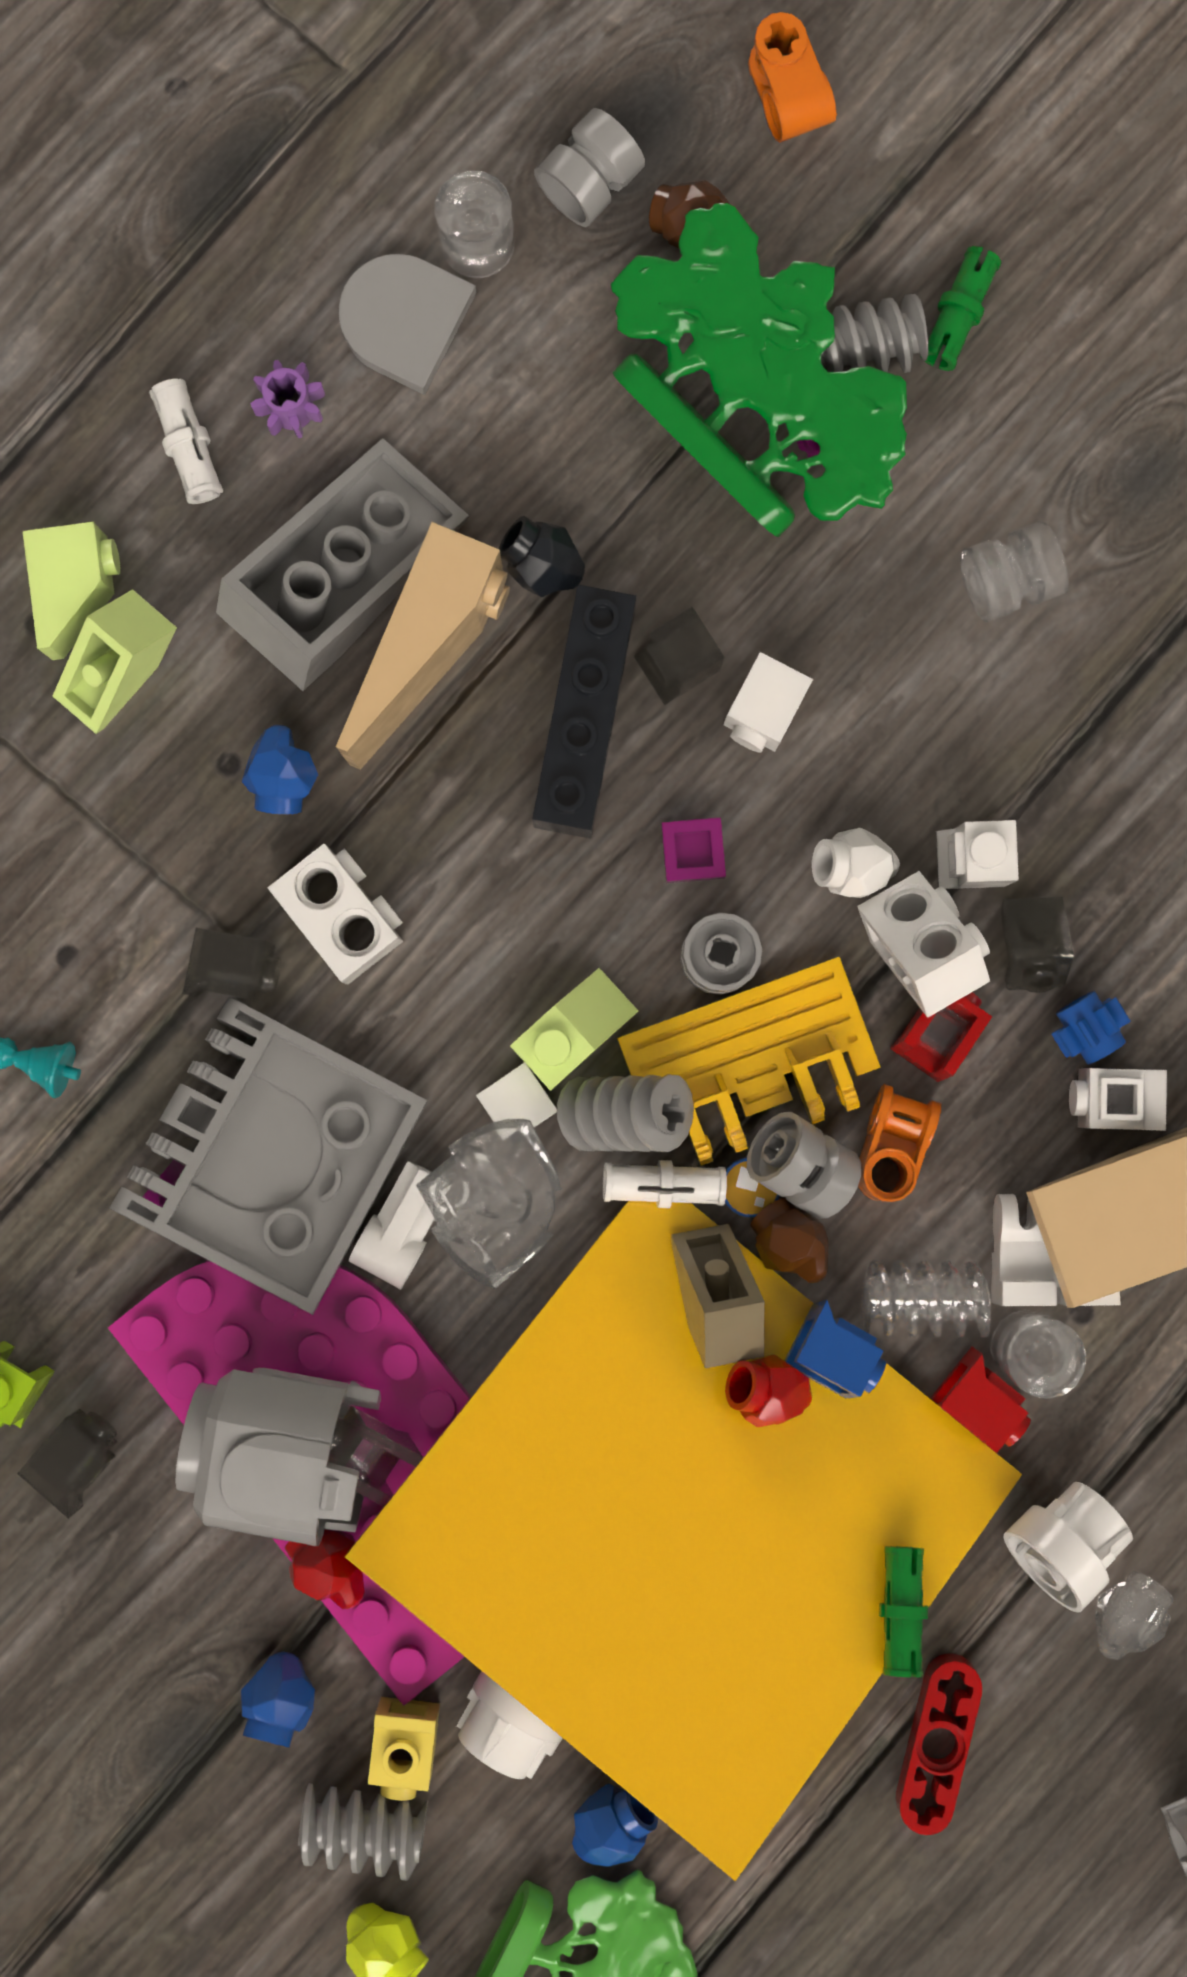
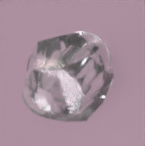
M1136 1571L1131 1572L1126 1582L1116 1584L1101 1593L1098 1597L1095 1611L1099 1652L1108 1659L1120 1660L1129 1652H1143L1163 1639L1171 1620V1616L1167 1611L1174 1602L1172 1595L1155 1580Z

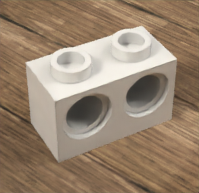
M322 844L267 888L338 979L348 985L403 942L394 930L403 922L382 895L374 901H371L358 884L366 875L345 848L335 855L326 844ZM320 873L334 874L338 884L335 896L326 903H313L308 894L310 881ZM356 919H368L371 921L375 932L372 943L363 950H350L344 940L346 927Z
M920 871L857 906L870 943L927 1018L990 982L983 957L990 954V950L983 935L972 922L965 926L960 922L957 906L943 886L934 890Z

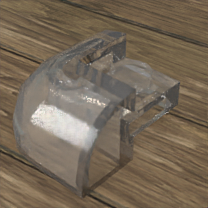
M505 1119L487 1124L467 1133L448 1146L453 1156L416 1184L437 1222V1225L431 1231L442 1248L474 1280L493 1289L500 1286L539 1253L553 1236L547 1230L555 1212V1192L562 1190L556 1168L531 1121L528 1119Z

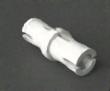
M169 379L154 385L149 394L154 402L166 436L162 444L166 455L174 459L187 502L189 504H200L219 497L220 493H223V488L207 448L211 440L207 429L199 425L185 380Z
M659 1160L657 1166L622 1165L608 1162L604 1164V1202H610L611 1200L656 1202L657 1208H670L672 1202L717 1204V1206H724L727 1190L725 1167H675L671 1160Z

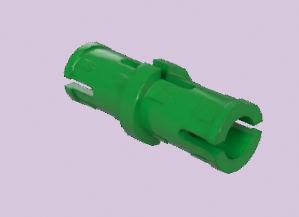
M971 246L967 248L964 254L965 258L951 290L944 292L939 300L937 309L940 315L928 338L927 360L924 361L928 365L934 366L942 346L945 345L939 369L943 371H953L955 369L957 359L971 327L977 326L984 314V307L981 304L996 271L999 270L1002 264L1001 259L994 252L988 250L980 271L976 272L983 247Z
M885 1546V1603H879V1616L884 1617L885 1632L883 1675L923 1677V1619H928V1605H923L922 1590L924 1548Z

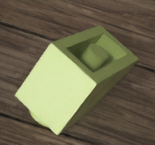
M94 522L23 531L37 649L51 660L64 659L74 647L87 616L105 606L114 595L112 575L120 574V559L117 545L114 539H107V536Z
M133 589L87 616L53 693V697L95 734L99 733L158 668L177 627Z
M598 968L514 1041L510 1047L547 1088L552 1091L639 1011L606 974Z

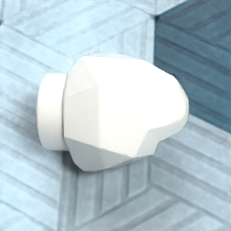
M863 828L838 832L833 839H822L816 845L812 857V874L817 885L828 887L832 893L856 898L868 896L885 887L889 879L897 874L900 866L899 859L892 848L876 835Z

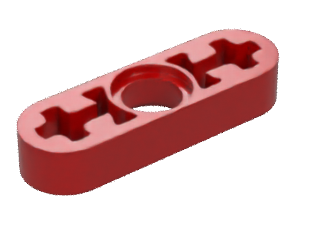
M942 1654L933 1659L925 1670L896 1790V1805L903 1822L910 1830L920 1835L937 1834L944 1830L952 1820L982 1697L983 1688L978 1673L966 1658L958 1654ZM953 1671H959L961 1679L967 1685L965 1690H955L950 1705L954 1715L961 1716L960 1721L944 1713L947 1696L942 1686L938 1684L940 1679L950 1680ZM934 1707V1708H936L937 1710H939L940 1712H930V1711H931V1708ZM937 1728L947 1729L955 1736V1746L952 1752L941 1759L930 1758L922 1750V1743L926 1734ZM917 1767H921L934 1775L931 1793L938 1803V1807H927L924 1815H918L914 1804L911 1802L912 1798L921 1799L923 1797L927 1784L923 1771H916ZM946 1775H947V1778H946V1779H942V1778L939 1777V1776H946Z

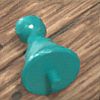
M0 1037V1069H6L14 1064L16 1068L26 1073L33 1082L38 1083L44 1088L50 1097L54 1099L60 1097L65 1091L69 1079L77 1081L80 1078L81 1069L72 1067L76 1056L73 1043L67 1042L61 1045L54 1044L53 1046L33 1047L29 1050L18 1051L17 1045L13 1040Z

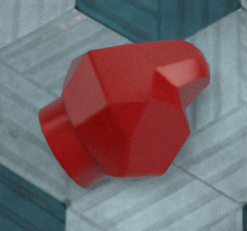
M775 1354L749 1361H739L732 1367L726 1380L725 1395L731 1408L739 1410L744 1419L756 1427L773 1424L779 1425L803 1414L804 1410L812 1402L809 1378Z
M325 1529L318 1546L289 1541L285 1546V1550L292 1559L289 1573L294 1588L319 1601L330 1598L342 1609H351L360 1604L365 1594L363 1572L345 1558V1555L356 1543L352 1534Z

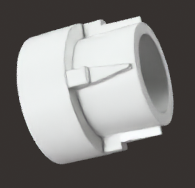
M1074 1482L1047 1508L1038 1505L1031 1506L1004 1533V1541L1009 1551L1029 1577L1055 1601L1074 1612H1081L1108 1585L1109 1576L1106 1568L1133 1540L1132 1533L1120 1514L1101 1495L1080 1482Z
M482 1671L467 1696L470 1702L457 1724V1727L461 1729L458 1734L459 1740L472 1755L497 1772L515 1779H524L526 1776L532 1779L545 1756H552L563 1739Z

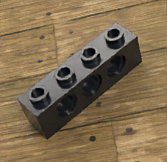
M577 585L532 817L534 828L592 838L635 615L637 595Z

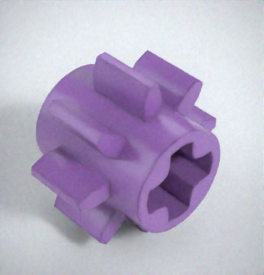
M275 360L274 370L266 378L261 376L254 377L255 385L262 393L263 398L255 399L251 403V407L256 416L263 417L271 414L267 421V427L273 436H276L284 428L293 430L298 438H302V428L310 420L315 422H322L323 420L320 410L313 403V401L320 400L325 396L321 382H312L306 385L309 380V371L305 363L301 362L293 370L283 368L279 360ZM297 392L299 397L297 402L286 400L282 407H280L278 399L281 396L290 399Z

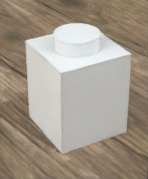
M760 652L723 724L733 730L730 737L735 742L752 751L761 753L764 747L775 752L813 679Z

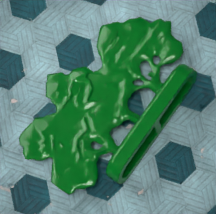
M716 203L710 209L697 208L690 210L685 215V225L679 238V248L682 257L678 261L655 256L637 255L611 283L612 292L619 298L615 310L617 330L629 338L656 339L667 346L668 367L662 374L656 371L639 355L630 354L613 371L614 377L765 529L776 537H779L793 523L795 511L770 485L772 472H790L804 477V499L809 512L820 521H838L848 510L858 504L882 509L885 506L886 498L893 491V483L889 471L906 455L905 441L907 433L902 422L907 410L906 381L901 376L870 366L851 368L844 372H827L821 364L820 354L834 342L835 338L834 316L827 310V301L833 296L835 267L822 266L814 262L793 261L787 269L781 270L774 277H762L760 275L759 258L757 255L759 237L752 231L735 206L728 203ZM684 333H691L694 340L683 354L678 346L679 340ZM703 369L710 375L714 392L719 396L718 408L706 420L673 387L680 377ZM749 407L757 411L765 419L769 428V449L752 461H746L718 433L731 415L740 408ZM785 423L789 436L779 442L776 438L778 426ZM799 440H814L820 447L818 455L797 461L798 456L793 451L787 457H783L782 451ZM823 465L825 471L818 478H814L807 472L811 466Z

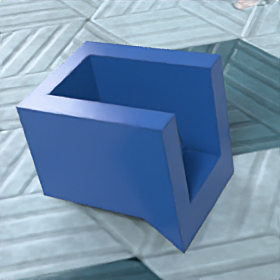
M828 1300L813 1303L784 1360L808 1378L844 1398L861 1397L863 1391L870 1393L879 1382L886 1367V1361L880 1358L884 1350L874 1345L877 1338L842 1318L834 1319Z

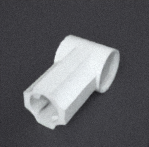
M407 1161L378 1216L375 1214L372 1216L348 1261L401 1290L427 1242L423 1240L433 1221L438 1217L453 1184L428 1169Z

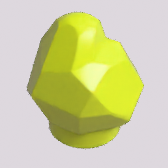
M375 1903L360 1905L350 1913L346 1926L348 1938L346 1962L356 1977H417L427 1964L429 1958L419 1948L421 1942L409 1916L385 1911Z

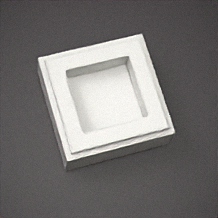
M525 1062L476 1095L508 1144H511L557 1112L556 1106Z

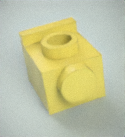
M380 1698L374 1719L368 1785L381 1786L380 1794L383 1797L406 1801L414 1799L417 1790H429L440 1703L411 1700L403 1706L397 1698ZM396 1749H404L411 1754L413 1760L392 1759L391 1753Z

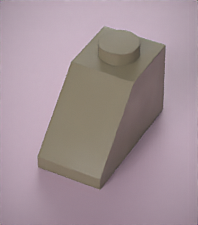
M729 1224L672 1234L671 1245L688 1328L704 1367L710 1368L764 1357L765 1301Z

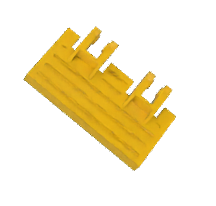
M840 957L617 1038L630 1075L642 1077L657 1075L663 1077L671 1074L679 1075L687 1082L692 1093L694 1105L693 1121L688 1134L701 1166L713 1162V1149L708 1136L703 1132L695 1108L716 1101L725 1125L724 1132L728 1143L737 1153L748 1149V1145L730 1094H737L745 1117L793 1100L784 1076L792 1072L805 1110L813 1125L825 1120V1108L820 1095L816 1092L808 1066L827 1061L836 1085L835 1090L838 1099L844 1105L847 1112L859 1108L860 1102L842 1053L847 1052L855 1076L881 1068Z

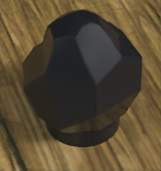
M521 516L508 529L500 543L501 558L508 562V573L522 588L540 597L556 591L574 589L583 580L585 563L565 527L545 522H533L526 516Z

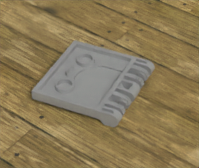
M228 998L217 1020L237 1033L254 1040L253 1047L220 1030L212 1028L205 1040L215 1050L244 1061L239 1072L233 1080L220 1073L215 1067L198 1061H192L187 1070V1073L226 1095L222 1102L219 1103L180 1083L159 1119L166 1126L199 1142L194 1152H191L153 1132L146 1142V1145L151 1147L152 1152L165 1159H172L185 1165L175 1186L160 1179L158 1174L145 1167L138 1168L133 1165L127 1176L133 1182L166 1198V1202L163 1207H160L121 1187L109 1208L314 1315L423 1112L427 1100L247 1005Z

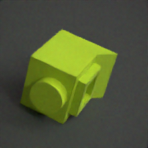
M3 1341L0 1343V1427L5 1424L9 1426L14 1424L21 1428L55 1370L44 1365L31 1373L25 1372L7 1361L15 1346Z

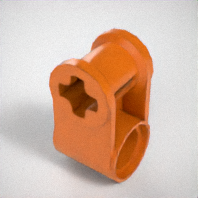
M784 12L770 14L757 27L754 39L755 45L750 52L748 67L762 101L769 129L775 140L781 143L834 123L837 113L831 85L820 68L806 28L801 20L792 14Z
M883 1084L869 1117L867 1136L859 1158L861 1161V1178L858 1188L865 1196L875 1201L895 1202L904 1199L912 1193L917 1183L925 1153L937 1129L942 1104L940 1102L931 1100L928 1104L895 1094L893 1087ZM893 1113L912 1119L915 1123L897 1118ZM882 1158L892 1160L898 1166L900 1173L899 1182L896 1187L888 1192L878 1189L872 1179V1169L876 1162Z

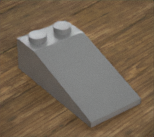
M382 438L221 579L216 613L296 686L304 691L348 650L402 592L431 522L457 532L467 522L469 515Z

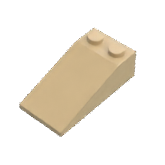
M431 522L336 745V748L350 766L361 770L482 633L488 617L495 620L499 618L510 587L505 585L508 573L503 571L499 549Z
M1187 1127L1026 1192L1067 1308L1086 1304L1187 1267Z

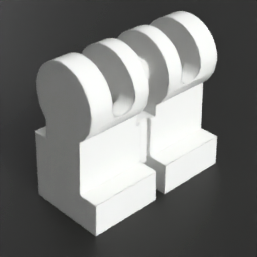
M997 1194L993 1206L994 1252H992L991 1303L1000 1306H1057V1304L1067 1306L1029 1199L1027 1202V1221L1025 1226L1021 1227L1016 1196L1014 1194ZM1120 1291L1080 1306L1121 1305Z

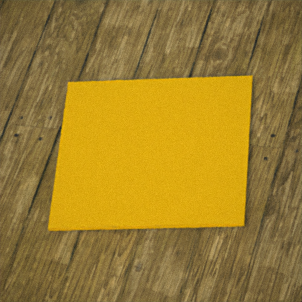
M627 1201L348 1551L345 1558L736 1881L883 1673L885 1632L884 1617L879 1616V1603H885V1546L924 1548L922 1571L923 1605H928L929 1608L1022 1474L887 1363L875 1388L870 1393L863 1391L861 1397L844 1398L809 1378L812 1402L804 1410L803 1414L779 1425L773 1424L763 1427H756L745 1420L739 1410L730 1407L725 1395L728 1374L738 1362L710 1368L704 1367L688 1328L671 1245L672 1234L719 1225L692 1203L672 1202L670 1208H657L656 1202ZM737 1241L765 1301L764 1356L775 1354L785 1360L813 1302L775 1271L766 1269L758 1257Z

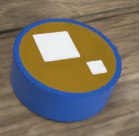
M747 1157L732 1162L726 1168L727 1190L725 1204L736 1214L744 1217H755L762 1209L779 1199L778 1194L750 1178L747 1171Z

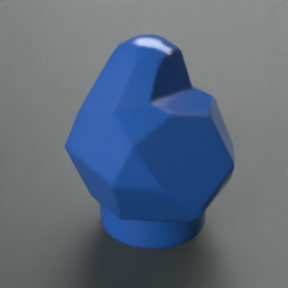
M273 725L263 731L253 746L244 771L242 783L249 792L255 794L254 808L256 810L272 814H297L302 812L303 798L310 793L318 777V772L309 752L295 747L292 730L284 725Z
M283 1651L271 1655L261 1669L242 1688V1717L247 1718L243 1736L290 1748L294 1731L300 1732L306 1727L314 1709L315 1688L307 1677L302 1662L295 1654Z
M608 1783L592 1794L574 1814L575 1830L572 1845L576 1854L583 1861L592 1865L612 1866L632 1861L646 1843L647 1834L657 1828L658 1817L625 1789Z

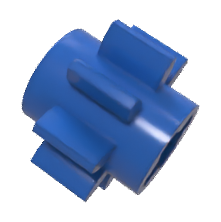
M1094 990L1072 1001L1056 1012L1063 1027L1054 1031L1051 1035L1066 1058L1069 1056L1072 1058L1080 1053L1088 1065L1106 1057L1126 1043L1119 1028L1130 1023L1131 1020L1117 997L1113 999L1108 998L1102 1002Z

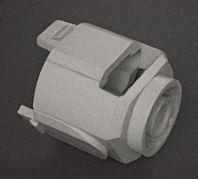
M255 1368L252 1373L233 1369L220 1378L217 1385L200 1383L192 1397L183 1427L176 1465V1489L178 1491L194 1493V1511L202 1523L208 1527L312 1546L320 1544L325 1529L356 1532L366 1487L357 1485L360 1471L341 1466L350 1407L352 1405L379 1410L381 1402L380 1390L362 1387L354 1381L348 1384L268 1368Z

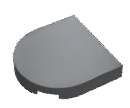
M390 254L377 257L358 268L349 278L342 291L339 303V321L343 335L355 357L364 365L425 395L477 293L476 286L411 255Z

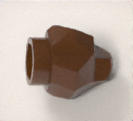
M706 180L681 183L676 186L662 184L657 188L651 202L649 212L650 228L652 232L662 234L663 238L668 240L670 245L680 249L679 238L685 225V215L690 210L697 208L710 209L716 203H730L717 187Z
M786 1198L772 1202L753 1218L750 1226L757 1235L755 1246L766 1269L796 1273L810 1284L818 1283L825 1278L828 1272L829 1241L825 1227L821 1222L804 1210L797 1209Z

